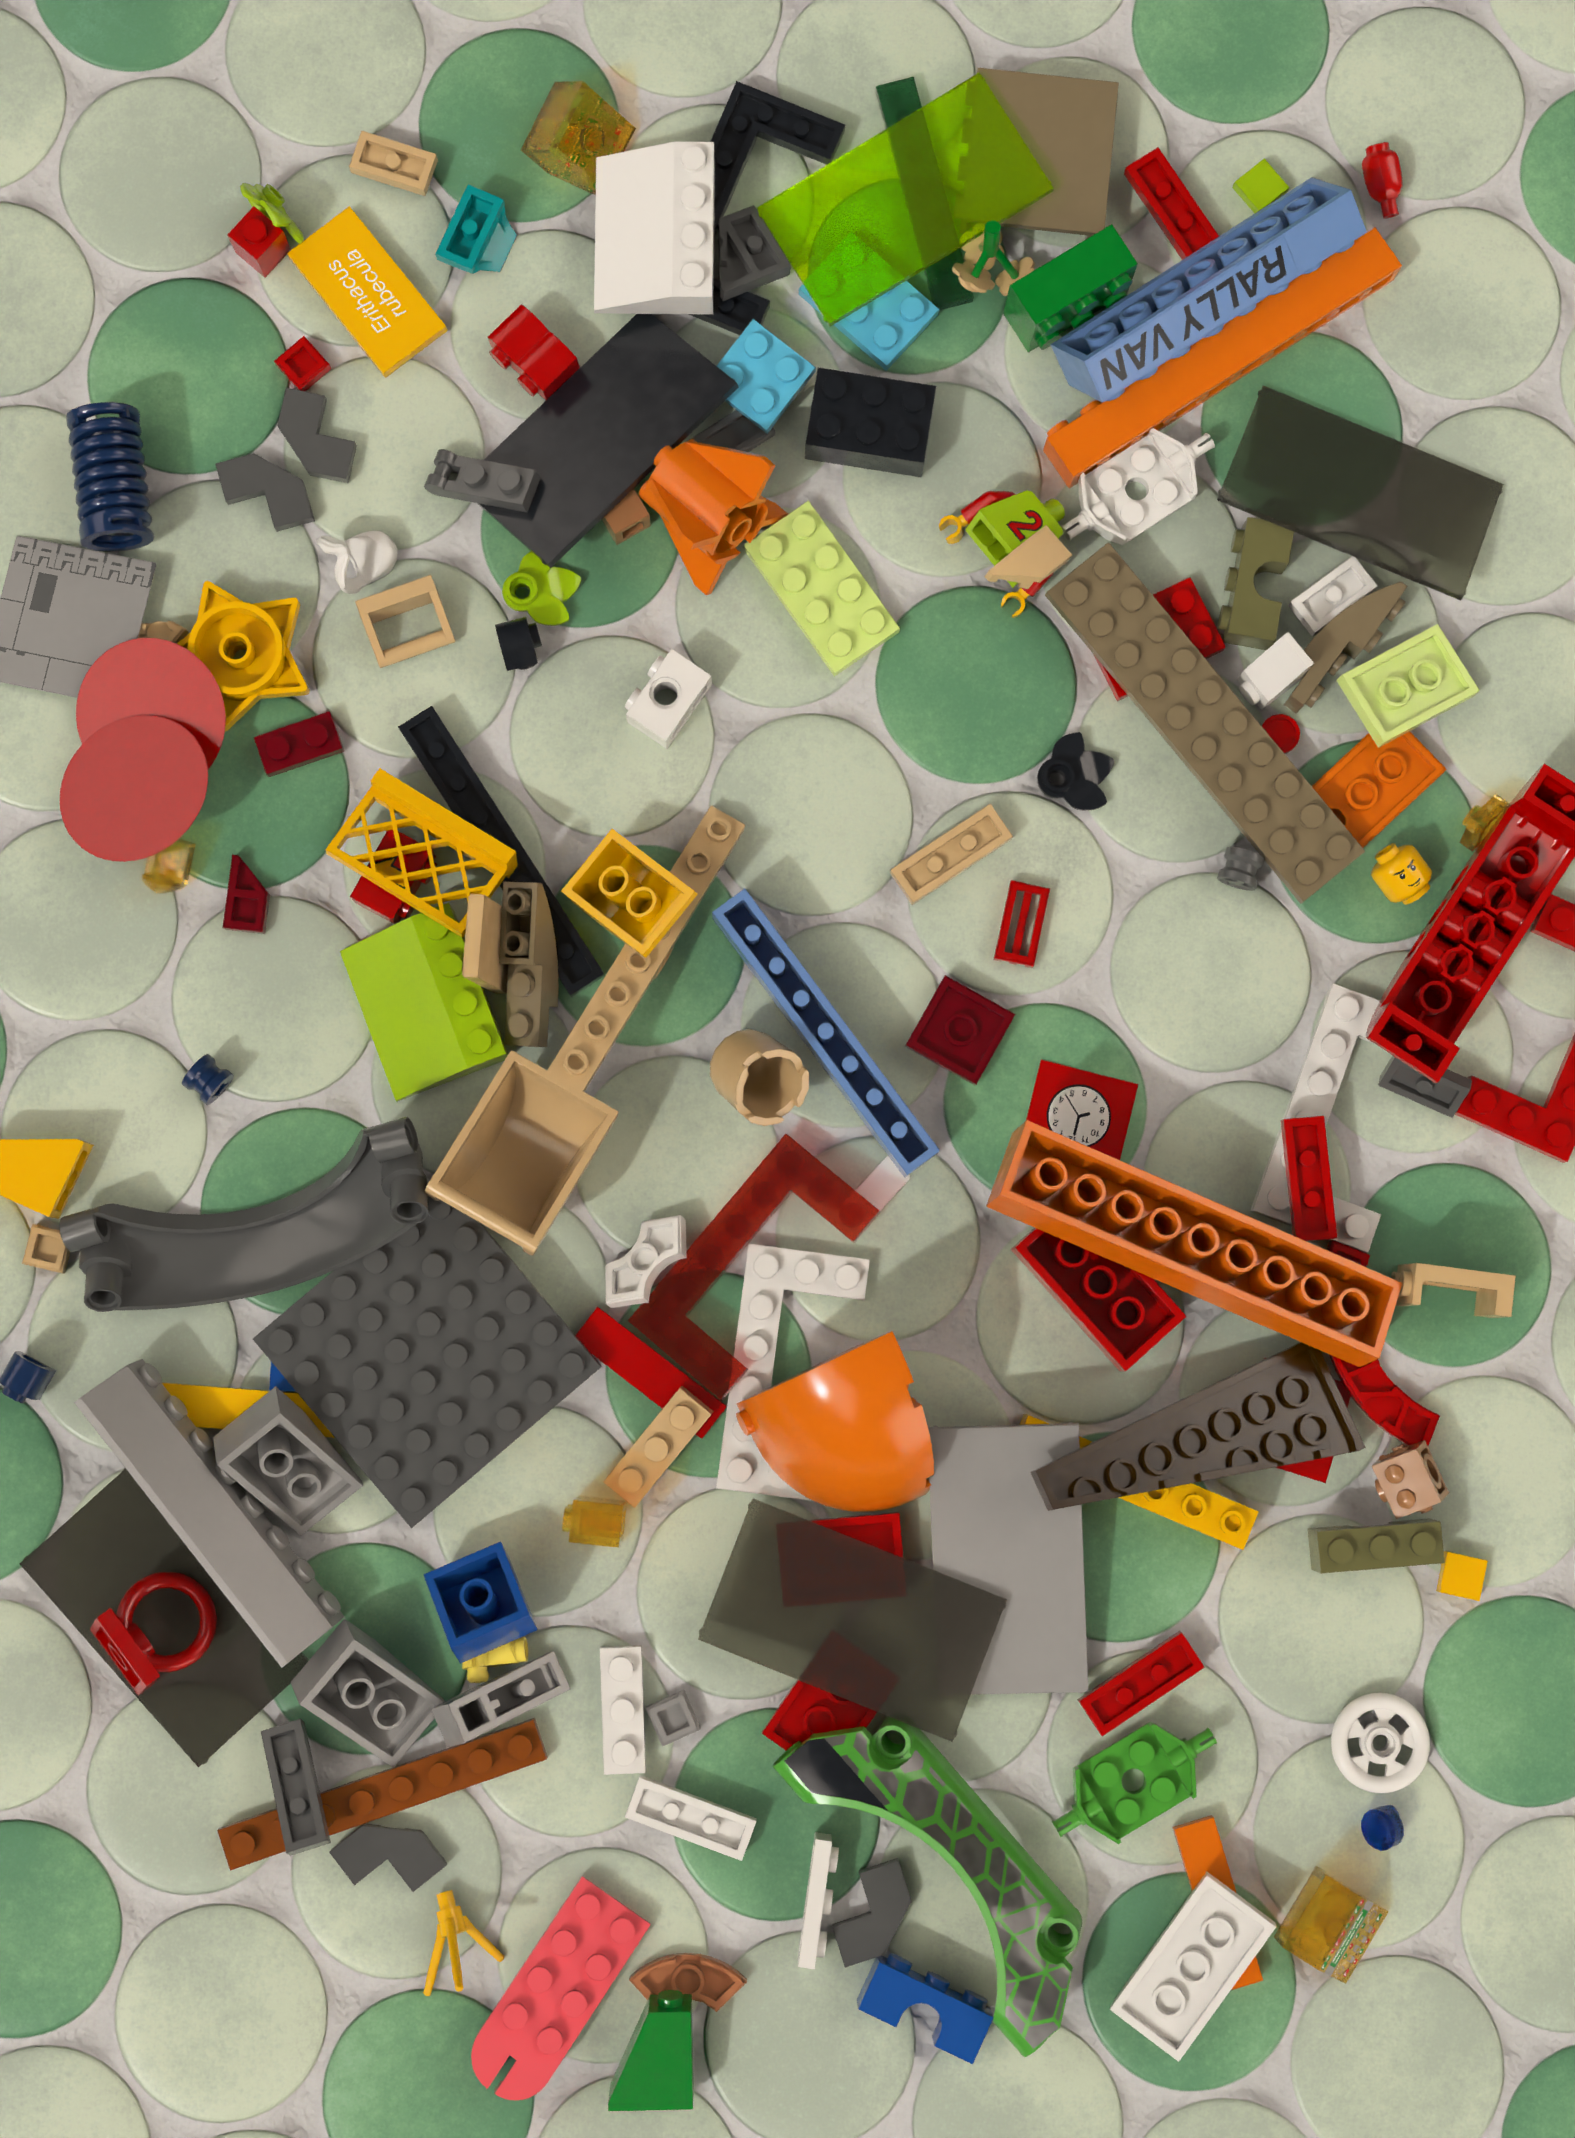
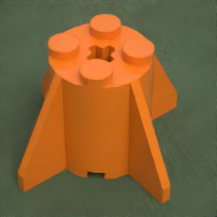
M690 439L674 449L669 445L662 448L654 459L656 468L649 480L643 484L639 491V497L661 516L695 586L705 595L712 593L726 563L741 553L736 547L744 539L751 543L762 527L774 524L788 515L776 503L761 496L776 466L767 457L760 454L700 443L694 439Z

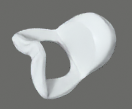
M381 531L363 532L345 541L331 536H322L316 540L323 552L337 556L335 578L341 590L348 594L358 593L366 585L385 577L391 572L397 560L398 552L395 543L388 535ZM349 560H351L354 566L355 578H346Z

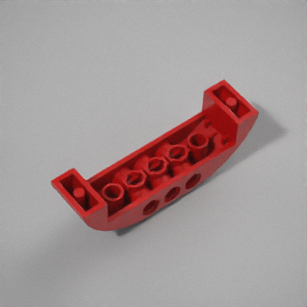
M1545 763L1534 773L1492 826L1456 878L1397 970L1371 1018L1366 1038L1434 1083L1440 1081L1458 1053L1460 1047L1456 1046L1455 1042L1575 857V783Z

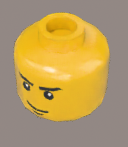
M1392 843L1375 855L1377 863L1371 871V877L1390 902H1403L1404 905H1408L1418 900L1430 889L1429 881L1432 877V870L1414 846L1403 845L1397 847L1395 843Z

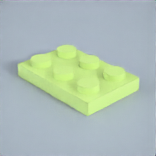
M1438 624L1351 669L1336 680L1378 748L1467 701L1480 691Z

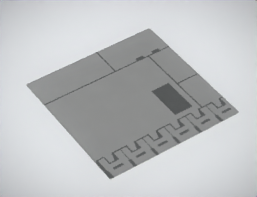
M17 536L0 598V682L77 698L86 673L103 653L119 643L138 638L157 564Z

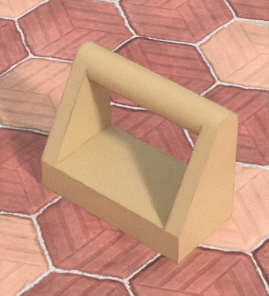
M431 575L355 601L380 668L456 642ZM433 603L442 630L382 650L373 623Z

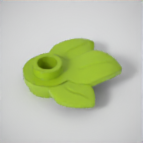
M248 183L240 185L242 195L248 199L252 207H256L269 218L275 227H285L299 244L303 242L304 236L302 231L287 215L282 206L285 200L273 186L269 184L265 187L260 184L252 186Z
M530 551L522 558L518 572L511 574L505 580L502 594L504 601L511 609L519 612L527 611L536 623L546 626L562 625L569 621V614L563 602L575 594L581 583V577L568 569L560 567L549 568ZM520 587H527L530 590V594L528 597L521 599L515 595L516 590Z

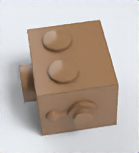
M1425 1440L1410 1446L1398 1445L1392 1448L1390 1454L1381 1455L1372 1465L1377 1477L1375 1487L1378 1495L1383 1502L1389 1503L1396 1519L1410 1516L1415 1512H1421V1514L1429 1512L1433 1509L1432 1506L1441 1503L1449 1494Z

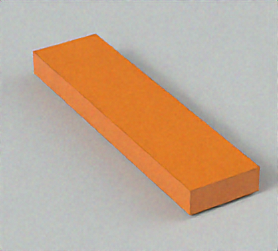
M1210 1815L1172 1827L1191 1891L1195 1889L1205 1873L1208 1872L1237 1893L1214 1817ZM1256 1956L1231 1990L1263 1981Z

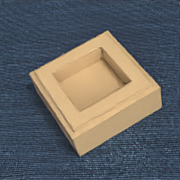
M32 1224L22 1264L65 1273L70 1251L63 1243L60 1230Z

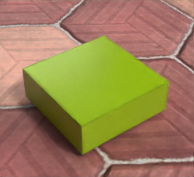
M1264 158L1236 180L1232 188L1255 214L1285 195L1290 187Z

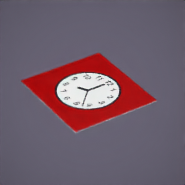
M1041 1060L1026 1120L1120 1160L1139 1084Z

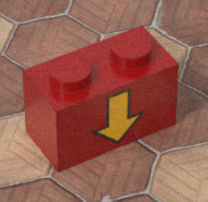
M388 830L385 833L376 851L397 847L393 830ZM398 831L401 846L419 843ZM427 850L403 855L407 873L431 868ZM432 850L433 860H435L436 855ZM399 856L374 860L377 873L382 876L389 877L402 874ZM363 876L360 877L350 895V898L356 904L393 924L400 922L401 918H409L415 909ZM432 877L408 881L411 894L415 895L421 883L427 885ZM404 882L397 883L398 886L405 889Z

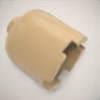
M746 1029L734 1032L724 1038L718 1045L710 1061V1077L717 1092L740 1114L754 1124L768 1126L784 1121L782 1116L789 1113L794 1106L800 1107L803 1104L809 1089V1072L803 1066L797 1054L768 1034L760 1031Z

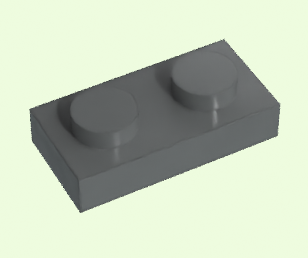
M1392 1055L1380 1075L1378 1086L1453 1118L1469 1093L1472 1080L1447 1069L1440 1081L1434 1083Z

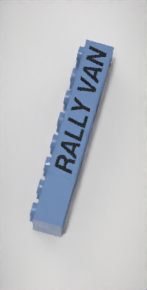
M1311 177L1052 343L1051 347L1068 385L1102 403L1114 400L1121 396L1125 388L1135 381L1154 375L1158 370L1157 367L1163 363L1185 355L1194 343L1202 338L1211 337L1219 333L1223 329V325L1236 316H1243L1256 308V304L1267 296L1281 293L1287 289L1289 282L1298 276L1317 270L1326 258L1334 253H1340L1351 248L1355 243L1354 240L1367 233L1352 191Z

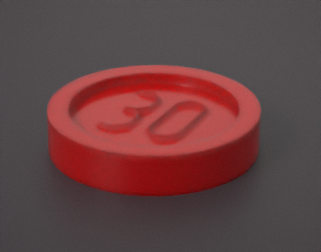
M1284 714L1272 715L1261 725L1284 754L1292 751L1299 742V726L1290 716Z

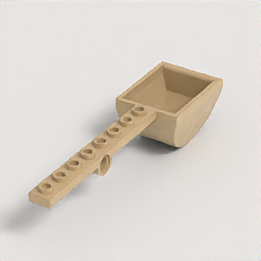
M713 806L709 807L670 873L693 889L698 895L647 958L625 943L548 1070L518 1053L510 1051L426 1186L425 1193L436 1201L441 1200L518 1244L529 1255L535 1254L618 1117L619 1111L585 1093V1090L652 980H655L663 969L676 941L744 832L745 824Z

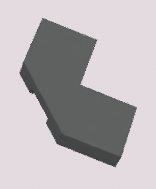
M286 388L277 426L310 476L349 483L357 445L355 441L319 434L327 402L324 395Z
M254 453L215 464L224 498L228 505L265 495L276 532L315 522L306 487L302 479Z
M365 1823L329 1851L354 1885L388 1859L412 1892L447 1865L445 1859L422 1830L390 1828Z
M898 1858L859 1870L871 1911L832 1924L845 1968L885 1955L911 1903Z

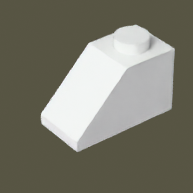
M1287 632L1241 673L1237 679L1241 684L1239 690L1248 703L1251 705L1257 704L1263 710L1296 685L1314 662L1292 635Z

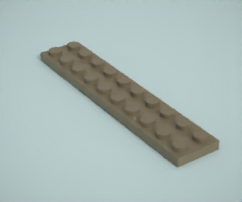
M1109 542L1046 592L1045 596L1256 851L1265 858L1266 863L1300 904L1365 852L1362 846Z

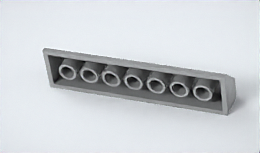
M143 1359L126 1365L74 1402L281 1668L345 1618L340 1611L341 1606L336 1597L329 1591H324L316 1581L315 1572L306 1560L298 1558L289 1546L290 1542L285 1532L280 1527L273 1526L265 1516L262 1503L251 1493H247L238 1482L216 1464V1456L212 1448L213 1442L204 1430L196 1428L187 1416V1408L179 1398L171 1396L163 1386L162 1377L154 1366L145 1363Z

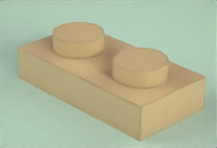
M361 130L349 168L353 174L426 196L438 159L435 153Z

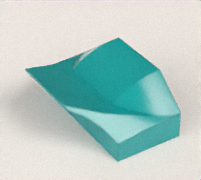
M468 184L435 253L437 260L471 274L480 270L501 272L517 237L506 217L504 199Z

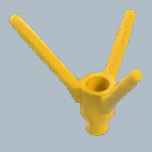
M452 1890L436 1895L440 1911L436 1912L439 1924H437L436 1940L423 1991L425 1996H430L432 1993L446 1937L448 1939L455 1990L458 1992L463 1990V1981L456 1934L467 1932L498 1962L504 1960V1955L474 1927L467 1916H463L461 1906H456Z

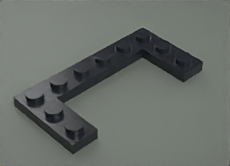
M736 81L710 141L714 142L715 153L714 237L718 230L719 218H722L727 210L758 137L830 166L844 135L845 124ZM714 278L713 314L688 315L741 335L752 319L761 325L763 324L770 308V300L750 292H745L722 301L720 298V281Z

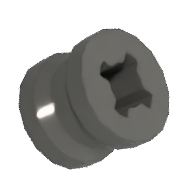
M1227 847L1224 854L1227 861L1225 867L1219 870L1217 879L1226 885L1238 889L1254 891L1258 884L1255 876L1257 870L1263 867L1265 858L1247 849Z

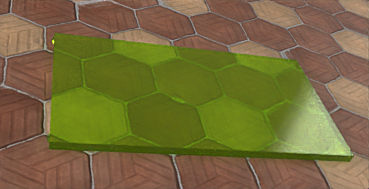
M979 72L757 207L759 217L764 220L823 316L824 322L830 327L984 234L985 224L988 221L994 220L999 222V224L1053 192L1054 187L987 85L986 79Z

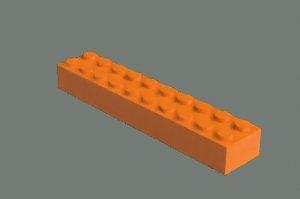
M1028 1120L1011 1135L986 1205L990 1209L1358 1367L1380 1358L1402 1286L1401 1282Z

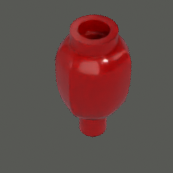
M1388 142L1374 144L1365 149L1366 157L1362 161L1364 181L1371 198L1380 203L1383 219L1392 218L1399 215L1396 199L1401 194L1403 188L1401 166L1397 153L1390 150Z

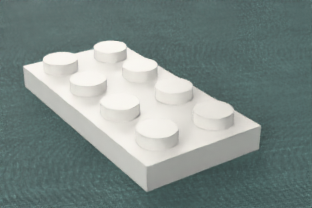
M1206 1872L1111 2003L1110 2010L1179 2062L1276 1928V1922L1217 1878Z

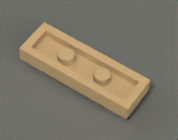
M989 804L892 868L890 873L913 905L1010 841L1013 836L993 806Z
M681 1386L603 1482L635 1508L714 1411Z

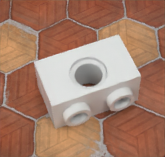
M673 649L670 650L665 658L660 655L654 661L647 674L651 677L643 690L636 688L625 704V708L628 710L626 713L627 722L666 749H668L712 686L710 674ZM663 689H670L677 694V698L670 705H661L655 700L656 694Z

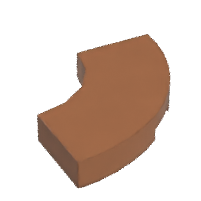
M677 1953L655 1959L639 1968L629 1977V1981L647 2000L650 1995H658L661 1991L677 1990L682 1992V1994H692V2000L703 2002L716 2012L747 1983V1979L729 1964L711 1956L695 1953Z

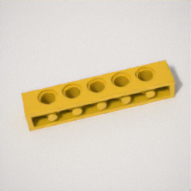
M1023 1414L1019 1425L1049 1423ZM1079 1436L1080 1448L1092 1443V1441ZM1192 1483L1118 1497L1244 1550L1259 1512Z

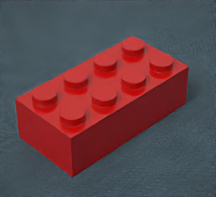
M1037 1228L1032 1229L1011 1248V1251L1119 1371L1126 1372L1187 1317L1153 1278Z

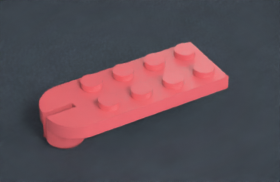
M581 1876L475 2037L471 2060L474 2073L480 2083L488 2089L508 2057L511 2056L516 2061L503 2081H500L495 2088V2095L507 2100H524L540 2092L562 2062L651 1924Z

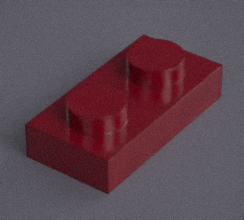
M330 711L254 737L268 777L345 752Z

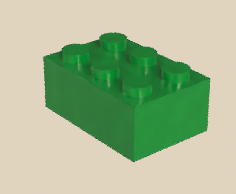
M1113 224L1012 283L1009 287L1003 314L1028 353L1037 347L1044 350L1060 339V333L1070 327L1076 329L1093 318L1095 312L1105 306L1108 308L1126 297L1133 282L1132 279L1138 263Z

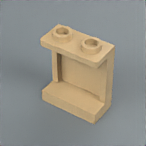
M1422 1263L1398 1265L1397 1272H1393L1391 1275L1392 1279L1402 1283L1396 1306L1420 1305L1422 1286L1429 1285L1477 1292L1474 1316L1486 1318L1512 1316L1516 1278L1514 1275Z

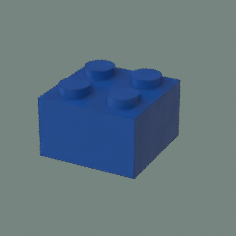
M501 1541L423 1574L451 1650L460 1664L538 1630L510 1558Z

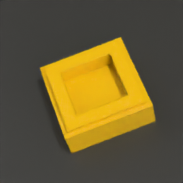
M1444 1551L1445 1563H1441L1436 1591L1480 1601L1488 1561Z

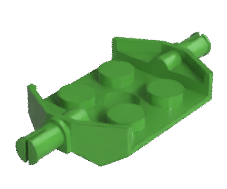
M1150 1721L1073 1768L1075 1804L1072 1805L1073 1810L1052 1821L1060 1837H1063V1835L1081 1824L1083 1826L1087 1824L1119 1844L1121 1843V1838L1187 1798H1196L1194 1759L1197 1758L1196 1755L1217 1744L1215 1737H1213L1210 1729L1206 1728V1730L1188 1741L1186 1738L1181 1740ZM1129 1769H1138L1144 1775L1143 1785L1136 1791H1128L1122 1786V1776Z

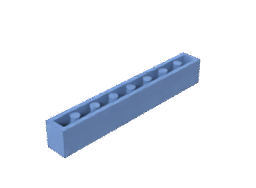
M744 888L712 912L714 922L904 1178L938 1154L939 1148L747 890Z

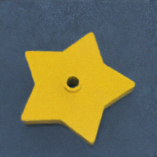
M205 581L202 588L197 621L191 632L177 644L195 654L214 676L220 688L225 706V732L241 719L260 699L308 695L310 693L309 687L290 652L300 610L298 599L292 597L250 604L243 602L212 582ZM246 650L242 658L234 659L237 651Z

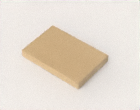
M470 894L468 896L462 975L495 994H507L508 964L499 963L502 906L486 895Z

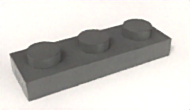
M298 1719L261 1731L286 1853L292 1856L331 1843L305 1722Z

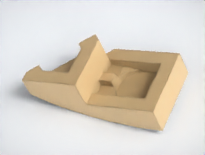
M1045 525L998 562L984 577L988 581L995 583L998 579L1017 582L1018 587L1029 589L1033 582L1040 583L1066 564L1072 554L1049 527Z

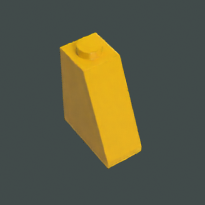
M0 1139V1195L47 1217L59 1219L94 1145L79 1139Z

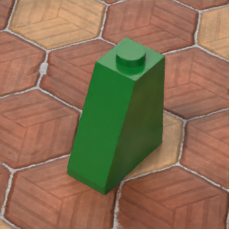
M665 1990L658 1993V1995L649 1996L611 2081L608 2111L693 2109L692 1994H682V1992L677 1990Z

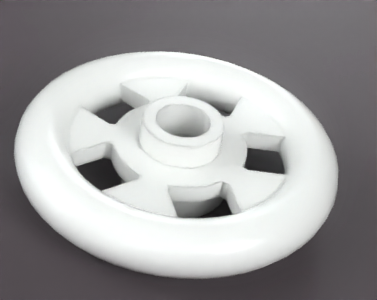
M1378 1692L1360 1696L1344 1707L1332 1729L1331 1749L1338 1769L1353 1785L1368 1792L1390 1793L1408 1786L1421 1774L1429 1756L1430 1737L1423 1717L1411 1703L1399 1696ZM1373 1710L1378 1721L1368 1724L1363 1729L1358 1718L1362 1714ZM1395 1714L1402 1717L1408 1724V1727L1401 1734L1392 1725L1388 1724V1721ZM1377 1735H1384L1386 1738V1744L1382 1749H1375L1373 1747V1739ZM1359 1737V1746L1362 1754L1350 1756L1348 1739ZM1402 1744L1413 1749L1406 1765L1395 1761V1758L1400 1753ZM1369 1762L1386 1764L1385 1775L1373 1776L1368 1774Z

